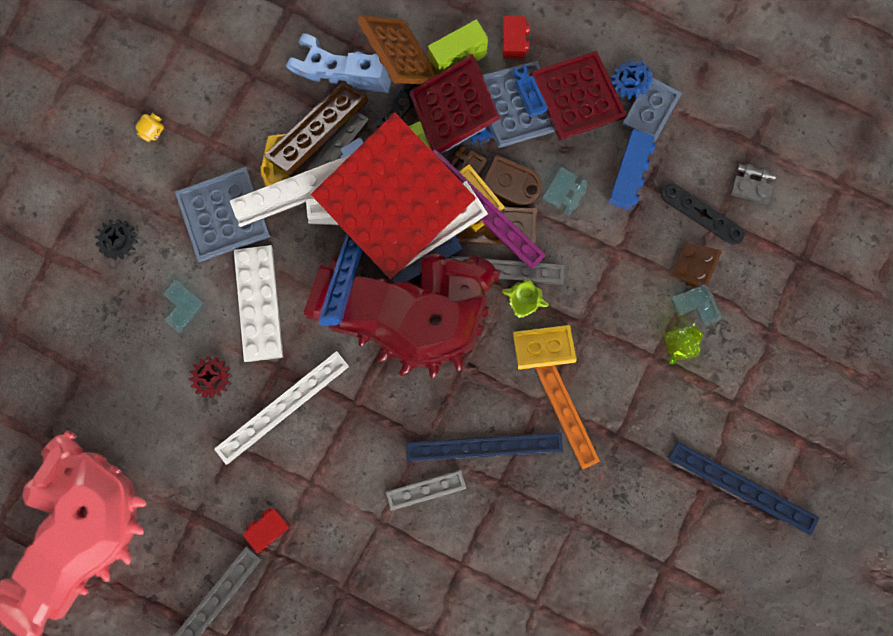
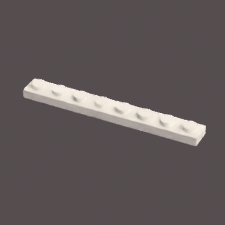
M336 351L214 450L225 464H229L349 367L348 364Z

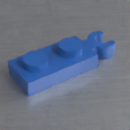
M525 65L521 67L522 73H519L517 68H514L512 75L517 79L515 87L529 117L546 112L548 107L534 77L527 76V67Z

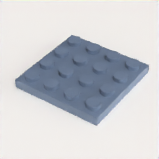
M538 61L523 64L528 69V77H530L529 75L532 71L541 69ZM523 65L483 75L501 119L489 125L498 148L555 132L546 112L531 117L527 113L515 87L517 79L512 75L514 68H517V71L522 73L520 69Z
M246 167L175 192L199 262L271 237L264 218L239 227V222L232 209L230 200L255 191Z

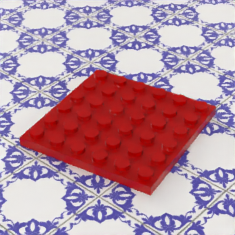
M396 113L384 122L310 194L390 280L477 199Z

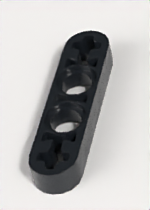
M406 84L375 123L373 131L375 132L384 123V120H388V114L391 112L397 113L403 119L414 105L409 95V92L412 90L411 86H420L421 84ZM407 98L409 103L406 106H401L399 100Z

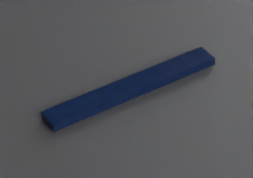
M562 433L406 442L407 462L563 452Z
M679 442L675 443L668 457V460L796 529L812 535L819 520V517Z

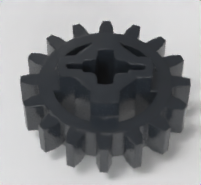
M110 219L109 225L102 224L103 230L97 229L100 235L95 236L99 240L95 245L101 247L98 251L108 259L111 257L113 260H117V257L123 260L124 254L131 256L129 251L136 250L133 244L138 243L134 239L138 234L132 232L135 228L131 225L129 226L127 221L122 223L120 219H117L115 223ZM123 229L127 232L128 236L124 235Z

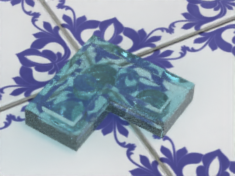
M177 280L163 293V295L177 305L165 321L179 333L183 332L206 305Z
M708 285L700 286L671 298L678 316L696 310L703 327L723 319Z

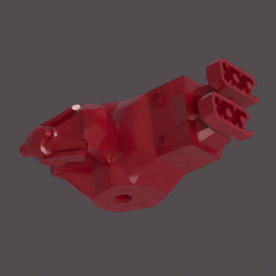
M439 253L427 254L421 261V287L408 282L389 284L384 279L363 278L357 274L352 284L341 323L329 325V328L333 332L357 337L360 347H363L369 340L374 341L381 347L379 350L381 353L377 358V362H384L388 357L396 358L402 364L399 371L400 376L407 375L416 367H425L429 370L430 378H435L439 372V366L446 361L453 362L456 370L459 371L463 366L464 354L474 347L477 336H481L484 326L481 323L483 318L487 317L489 311L487 306L488 297L485 295V292L490 290L493 281L498 282L501 270H497L491 262L470 255L469 259L459 261L446 258ZM333 258L329 267L323 265L319 267L304 309L306 318L314 321L319 320L338 259Z

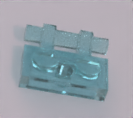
M561 167L542 201L557 209L560 208L562 203L565 204L567 207L564 213L570 216L573 210H576L578 207L577 203L581 196H584L586 193L588 182L582 180L579 185L574 183L577 175ZM570 189L575 192L571 199L566 197Z

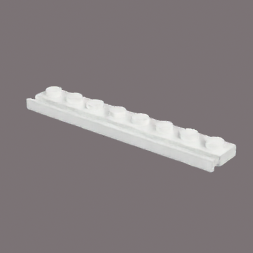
M350 155L230 200L235 217L239 222V227L306 203L308 199H314L310 194Z

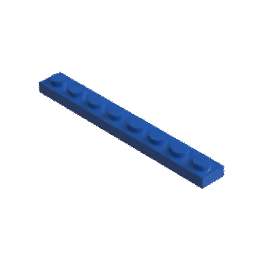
M347 233L319 317L321 326L341 323L362 254V249Z

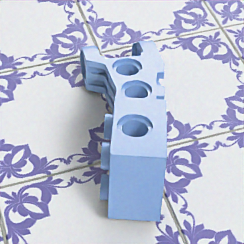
M305 33L301 35L298 41L301 46L304 45L311 49L305 61L290 57L286 64V67L293 73L312 81L320 82V78L330 79V83H337L338 80L347 81V84L355 89L389 93L391 79L385 66L380 63L377 54L366 55L362 52L348 53V56L333 55L321 49V45L316 37Z

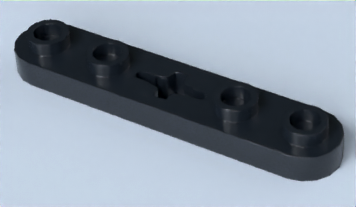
M669 183L663 187L661 198L664 202L730 245H737L744 239V230L739 225L678 185ZM704 210V211L706 212L705 215H706L708 218H706V217L700 218V217H699V215H700L699 212H702V211Z

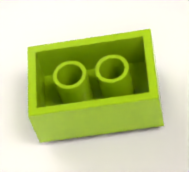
M477 19L428 45L429 62L437 75L471 54L476 57V60H480L486 55L488 37Z

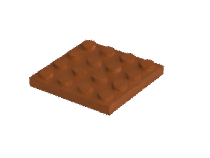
M361 15L357 19L361 31L367 36L370 46L376 51L380 63L385 66L389 73V78L394 83L423 84L437 75L405 20Z

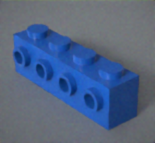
M635 129L632 130L608 204L630 210L633 205L636 206L639 195L636 194L637 190L642 188L645 180L642 177L643 171L648 170L651 161L648 160L649 153L653 154L656 143L653 142L654 135Z
M456 236L449 239L451 241H446L428 254L439 253L448 258L463 248ZM425 256L400 271L392 279L393 283L407 282L421 274V261Z

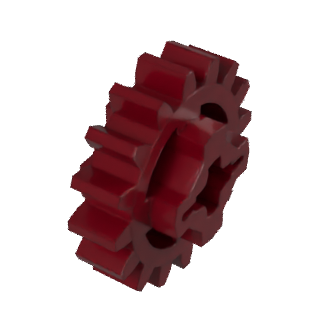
M207 356L206 361L199 359V365L193 364L196 368L195 371H189L193 374V377L188 378V380L194 382L190 387L192 389L197 388L195 393L198 395L202 393L204 398L208 394L211 399H214L215 394L219 397L222 396L221 390L227 392L226 384L231 385V382L227 381L228 378L232 377L231 374L227 373L230 367H224L226 362L223 360L219 362L217 357L213 361L209 356ZM214 365L219 367L221 372H216ZM210 374H212V375H214V376H217V377L211 378L210 381L207 380V379H204V378L210 377ZM199 383H204L207 390L203 389Z

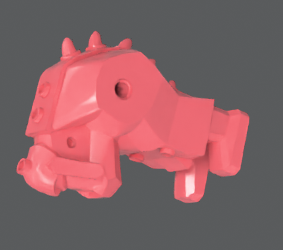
M69 430L53 438L42 450L43 465L34 478L25 485L22 495L25 505L51 513V515L38 527L33 544L25 550L24 557L19 562L12 576V579L15 581L10 579L0 581V622L17 636H40L48 617L53 620L63 618L78 594H88L85 586L90 577L94 575L97 577L101 576L104 581L108 582L110 579L109 565L119 559L129 564L131 562V554L128 550V545L133 539L134 534L142 535L144 533V529L136 521L137 507H144L146 502L144 499L136 496L132 481L122 474L118 467L109 464L104 456L98 453L83 452V448L74 441L77 436Z

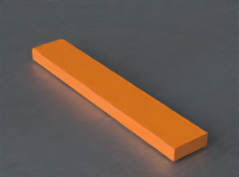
M556 366L535 367V371L581 469L583 470L600 462Z

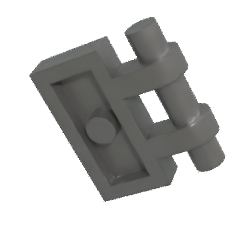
M739 164L737 171L744 174L743 177H735L731 195L767 205L770 202L773 185L766 182L767 179L775 180L776 173L770 172L766 168H763V170L754 168L750 164ZM750 175L760 177V180H752L750 179Z

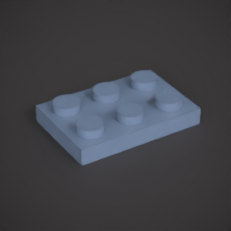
M652 78L653 83L650 84V90L645 89V95L639 93L622 125L631 130L635 129L654 135L653 142H655L682 93Z

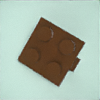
M685 242L671 276L676 279H683L686 282L685 285L696 288L699 284L707 286L722 252L719 249Z

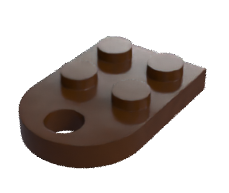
M498 155L495 156L484 180V183L496 197L518 206H528L534 203L539 198L542 189L541 179L537 173ZM532 186L536 188L537 192L534 195H529L526 189Z

